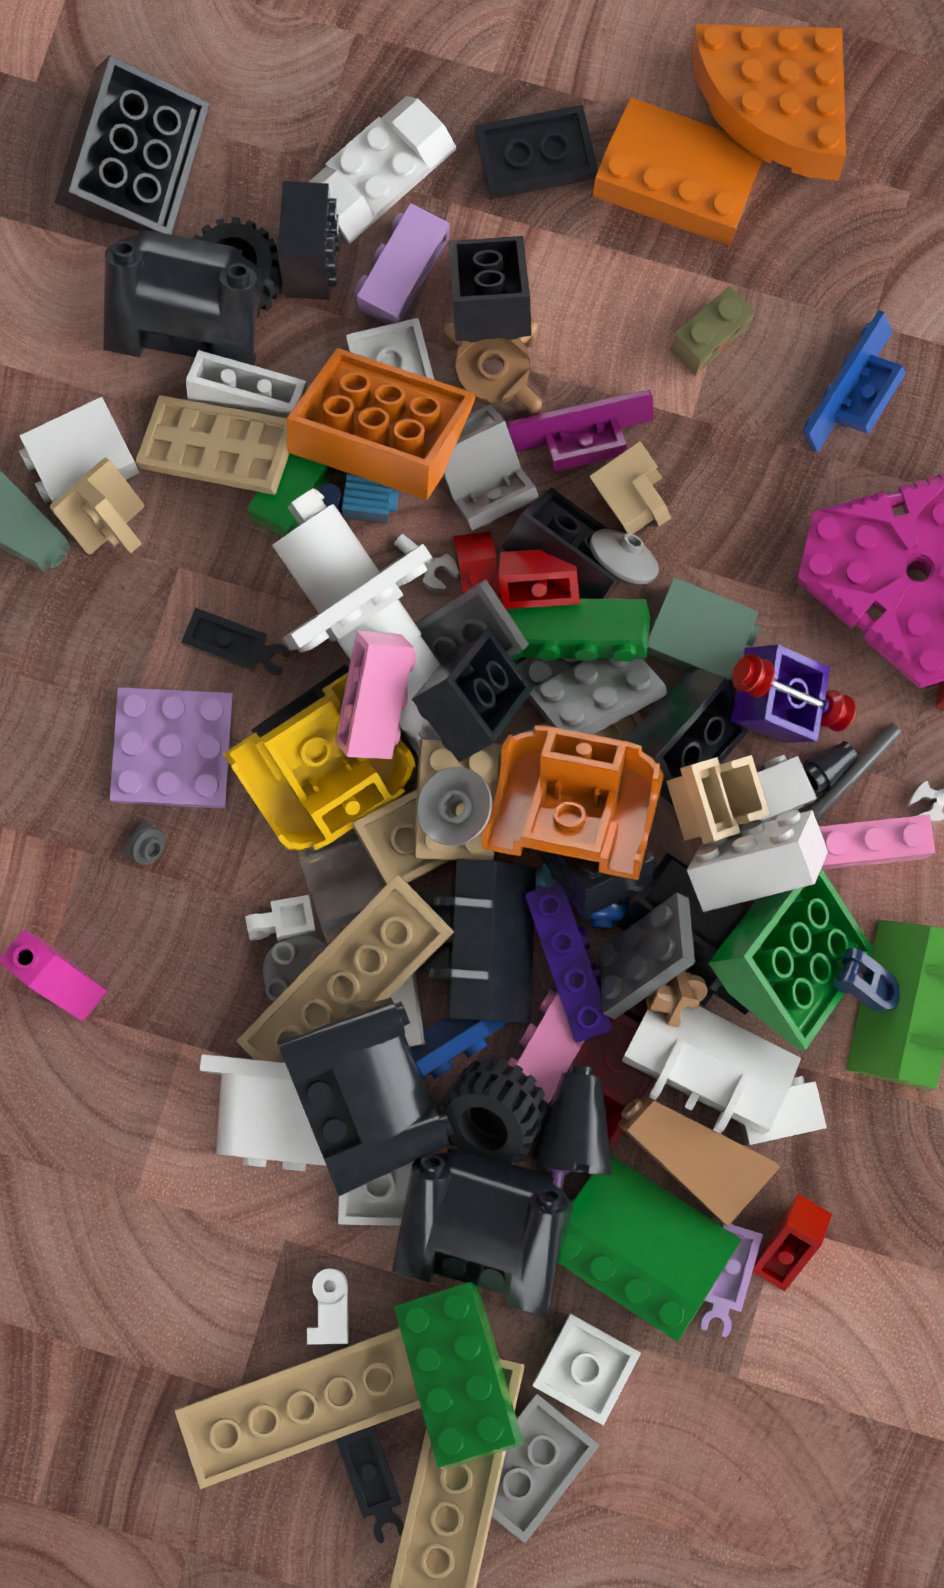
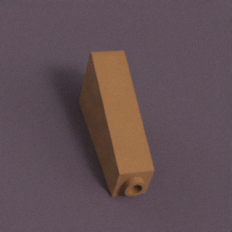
M645 1095L640 1099L632 1100L621 1113L623 1118L617 1124L710 1214L726 1226L731 1224L780 1168L775 1161Z

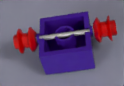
M778 644L744 648L743 657L737 662L733 670V684L737 692L731 722L782 743L818 741L820 725L829 727L835 732L845 730L854 720L856 704L852 697L842 695L837 690L826 691L830 667Z

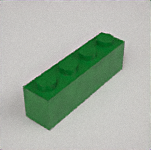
M290 453L276 495L257 492L247 508L250 519L282 537L286 536L299 526L287 507L291 505V502L314 488L318 491L322 485L327 484L326 477L332 467Z
M580 599V604L506 609L529 643L524 650L510 657L512 660H518L521 657H536L546 661H554L559 658H577L582 661H594L597 658H615L624 662L635 659H647L650 615L646 599Z

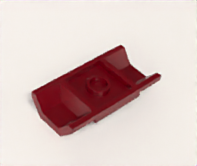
M646 998L618 1018L613 1019L609 1017L612 1030L585 1040L571 1064L573 1066L594 1068V1076L602 1078L609 1144L616 1147L624 1132L617 1125L623 1118L621 1116L622 1111L632 1100L640 1099L645 1095L654 1079L622 1062L648 1010ZM552 1097L551 1101H550L549 1104H548L549 1109H550V1106H551L553 1097Z

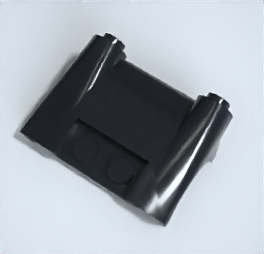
M140 230L136 236L119 240V242L109 246L105 251L103 350L135 357L141 356L143 348L196 357L198 350L254 366L256 361V353L254 351L255 324L265 284L263 267L257 268L253 262L241 256L243 250L161 232Z
M391 997L376 1002H370L369 1000L349 1004L348 1010L343 1015L328 1024L297 1036L276 1041L338 1196L449 1145L447 1137L454 1134L446 1113L437 1114L435 1108L433 1109L405 1037L404 1026L410 1024L408 1015L402 1002L394 1004Z
M448 1148L446 1153L423 1156L412 1163L392 1272L429 1283L434 1274L465 1283L472 1282L478 1287L508 1295L507 1306L545 1317L553 1298L554 1277L560 1251L573 1216V1198H568L564 1191L553 1183L554 1178L482 1155Z

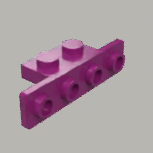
M647 389L508 421L506 425L516 452L546 446L554 471H560L616 458L627 450V443L621 428L650 422L654 419L653 395L651 390Z

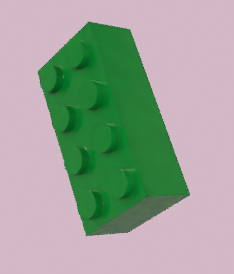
M468 1282L394 1306L437 1468L450 1469L523 1446V1439L479 1287L472 1282Z

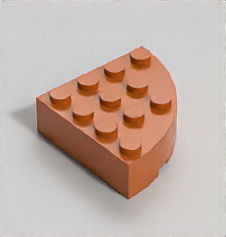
M695 24L691 46L693 74L699 91L702 90L705 99L709 103L708 109L716 122L735 142L761 160L770 164L773 160L783 166L792 168V173L809 178L839 181L846 159L842 28Z

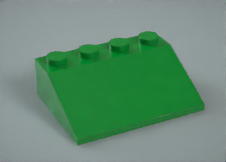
M821 868L813 885L757 898L709 961V965L733 998L795 1048L802 1051L807 1049L845 994L834 985L838 972L844 969L842 959L845 950L857 948L871 956L874 949Z
M611 1155V1176L592 1174L573 1202V1216L564 1237L558 1263L676 1342H679L742 1239Z

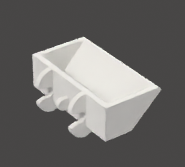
M686 1006L680 1013L681 1023L679 1027L667 1025L664 1012L647 1010L622 1062L657 1079L650 1092V1098L656 1101L664 1085L667 1084L689 1096L685 1108L692 1111L698 1100L721 1112L713 1129L719 1134L724 1131L730 1118L762 1134L770 1131L787 1096L800 1063V1057L700 1006L695 1008Z

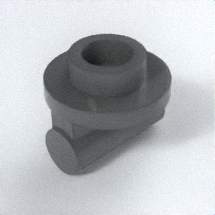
M142 820L121 852L141 865H149L161 856L165 847V837L161 831Z

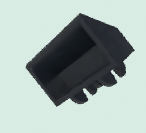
M667 852L653 872L652 886L637 895L625 913L624 918L617 924V927L623 931L627 930L631 925L635 924L675 893L689 898L695 963L685 971L692 975L700 976L705 980L708 991L706 997L699 1004L705 1007L714 993L746 1015L750 1010L727 992L709 965V961L749 908L742 903H737L703 912L687 872L688 866Z
M456 859L453 863L452 897H433V900H431V908L451 910L450 928L454 931L444 942L449 944L448 969L428 970V979L448 980L446 1020H482L483 1022L530 1024L534 922L525 896L528 892L536 890L537 868L490 860Z

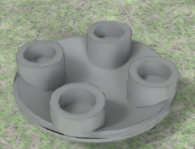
M295 935L277 942L266 955L263 964V981L267 997L275 1001L324 951L327 945L316 938L306 935Z

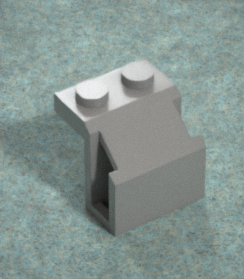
M489 404L469 414L441 480L445 478L457 511L473 531L479 527L491 524L494 520L514 510L522 509L528 503L538 499L539 495L536 486L521 469L506 422L494 406Z

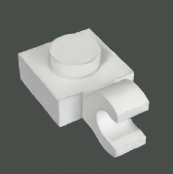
M309 895L271 901L272 912L245 916L250 940H260L275 932L278 942L284 940V938L296 935L316 936Z

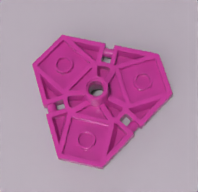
M944 473L899 486L898 491L886 494L885 491H881L871 496H864L861 499H854L847 503L814 511L797 579L800 585L851 629L856 625L859 626L866 633L863 640L918 688L944 681ZM903 506L905 514L895 517L892 509ZM918 569L926 575V579L922 581L912 580L906 572ZM873 607L883 614L877 621L867 614Z

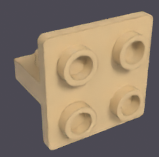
M107 457L103 458L50 505L52 512L89 555L106 541L113 547L120 543L130 554L142 544L126 523L144 508V503Z

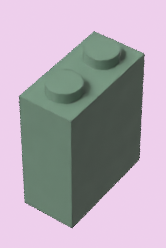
M674 577L648 638L647 656L684 672H687L690 667H694L726 677L729 684L731 679H733L734 667L741 659L745 645L752 647L761 626L756 624L755 621L759 612Z

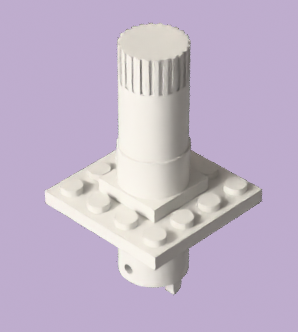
M313 488L291 502V505L287 507L299 526L272 546L318 613L280 640L289 651L298 649L300 653L313 649L327 638L331 642L337 640L351 660L357 630L402 634L414 647L416 662L413 671L409 672L406 685L408 702L406 707L401 710L399 725L401 732L419 756L420 739L441 740V738L430 723L420 715L412 698L440 663L421 637L422 633L399 601L403 594L398 587L411 582L428 569L424 563L432 558L424 544L379 571L335 505L332 504L326 507L322 501L325 497Z

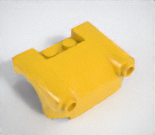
M348 673L323 688L324 697L261 738L255 732L223 753L273 832L287 850L295 849L300 851L311 847L317 850L330 844L354 828L353 822L400 797L405 792L404 786L410 779L413 768L416 767L412 753L401 739L394 746L392 759L347 757L335 742Z

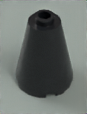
M571 1065L570 1073H561L533 1156L532 1167L611 1176L612 1161L602 1078L594 1076V1068Z

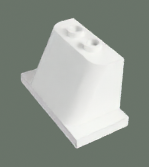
M201 1055L200 1071L221 1075L216 1154L243 1157V1165L266 1167L267 1160L283 1161L282 1169L306 1171V1164L326 1166L285 1063Z

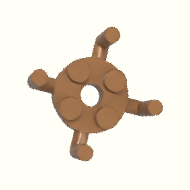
M531 319L532 336L520 337L514 340L505 338L483 339L478 342L455 341L454 323H447L444 326V346L448 350H454L459 346L455 362V374L461 389L475 393V401L486 405L492 404L494 408L517 397L527 406L526 417L541 414V398L526 386L530 376V359L527 347H533L537 342L538 323ZM491 358L498 359L504 366L503 370L496 375L486 373L482 368L486 360Z

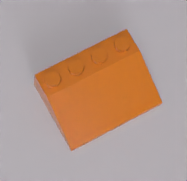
M631 97L595 177L592 196L730 246L763 160L757 158L735 142L726 131Z
M337 348L287 417L288 452L428 500L446 470L474 404L476 394Z

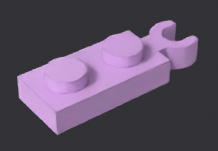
M723 1224L722 1227L742 1240L705 1298V1301L711 1302L712 1306L711 1310L706 1311L700 1320V1328L707 1331L709 1321L714 1317L720 1318L723 1322L721 1336L724 1337L729 1335L732 1327L731 1319L728 1316L729 1310L733 1309L740 1312L742 1310L763 1236L761 1233L732 1224L729 1226Z

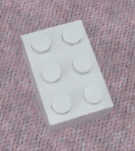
M792 810L779 815L773 821L763 823L762 820H754L740 827L741 833L707 844L702 842L687 869L702 910L705 912L815 884L828 850L813 811L799 813L798 810Z

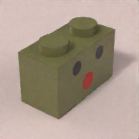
M728 286L675 333L670 350L697 375L750 328L755 311L731 286Z

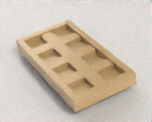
M159 395L135 463L140 469L276 495L290 454L287 448V418Z

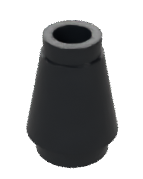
M842 741L840 744L805 760L803 768L815 793H820L823 790L829 791L857 759V753L848 742Z

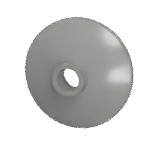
M600 529L591 537L590 549L594 557L606 570L618 578L634 584H648L658 575L659 566L657 560L644 545L643 541L636 535L626 534L615 529Z
M464 767L445 768L434 774L422 788L417 804L420 826L429 838L439 844L446 846L466 844L476 838L487 825L492 810V797L487 783L476 772ZM460 803H464V809L459 816H457V806Z

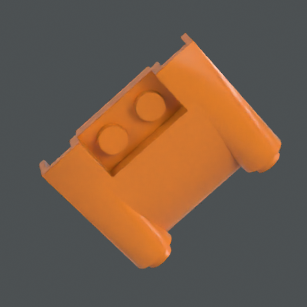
M535 726L534 731L520 733L516 736L509 734L502 746L500 776L491 815L482 831V849L521 856L523 847L599 862L600 873L638 880L664 779L660 763H655L651 757L643 753L642 746L576 731L549 726Z

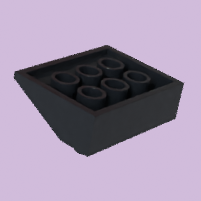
M109 55L95 68L54 203L88 218L137 231L144 230L172 234L210 102Z

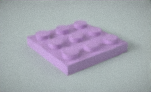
M118 687L109 801L111 803L227 809L229 763L223 753L231 748L233 693Z

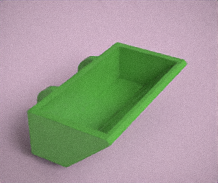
M879 920L873 944L874 952L871 954V958L896 978L899 984L900 1000L894 1008L881 1012H875L862 1002L860 1003L846 1070L919 1089H937L944 1057V929L928 925Z

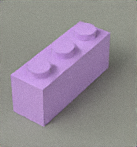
M410 203L404 214L399 212L394 219L390 229V233H392L387 245L380 244L373 257L372 263L375 265L369 276L364 274L360 278L354 292L357 295L358 310L386 325L403 321L450 238L449 222Z

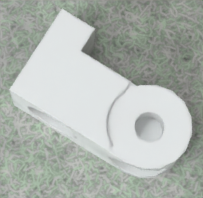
M324 1269L317 1273L312 1283L313 1294L318 1300V1326L307 1328V1345L348 1344V1281L344 1273L338 1269Z

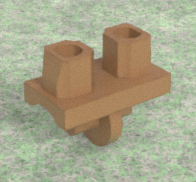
M684 970L647 996L648 1010L664 1012L667 1025L679 1027L681 1011L686 1006L690 1008L697 1007L699 1002L706 997L708 990L702 977L692 975Z

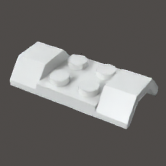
M406 96L382 118L378 117L325 163L326 167L309 182L329 183L330 198H337L340 233L350 244L456 150V145L444 124L418 98Z

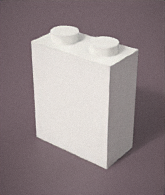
M102 397L20 435L25 448L19 450V453L29 471L36 468L41 481L36 482L35 485L45 504L50 501L52 503L56 501L105 457L112 461L125 480L139 474L138 468Z

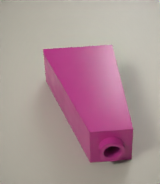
M25 929L0 957V964L24 984L82 1022L108 992L53 945Z

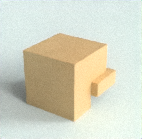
M641 441L590 476L596 489L624 530L631 534H634L653 520L660 527L671 519L666 504L653 487V484L662 479V476L656 469L658 468L657 464Z
M752 755L720 764L718 757L689 765L680 768L681 777L666 781L684 841L701 837L703 844L714 842L741 833L738 826L740 824L770 815Z

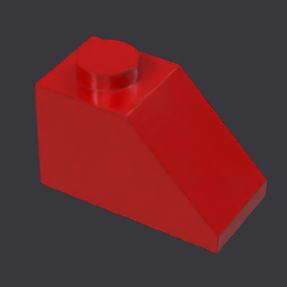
M491 531L453 536L461 594L487 580L497 597L501 598L498 562Z
M541 550L500 553L499 583L501 600L505 609L580 604L576 566Z
M797 1194L779 1218L758 1255L752 1272L781 1290L786 1291L822 1245L832 1213L802 1195Z

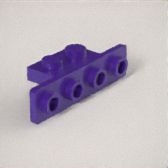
M558 882L528 892L525 898L575 1042H582L610 1032L612 1025L609 1017L603 1014L602 996L598 988L601 986L600 971L596 963L590 964L586 953V949L590 948L588 936L583 926L577 927L564 889Z

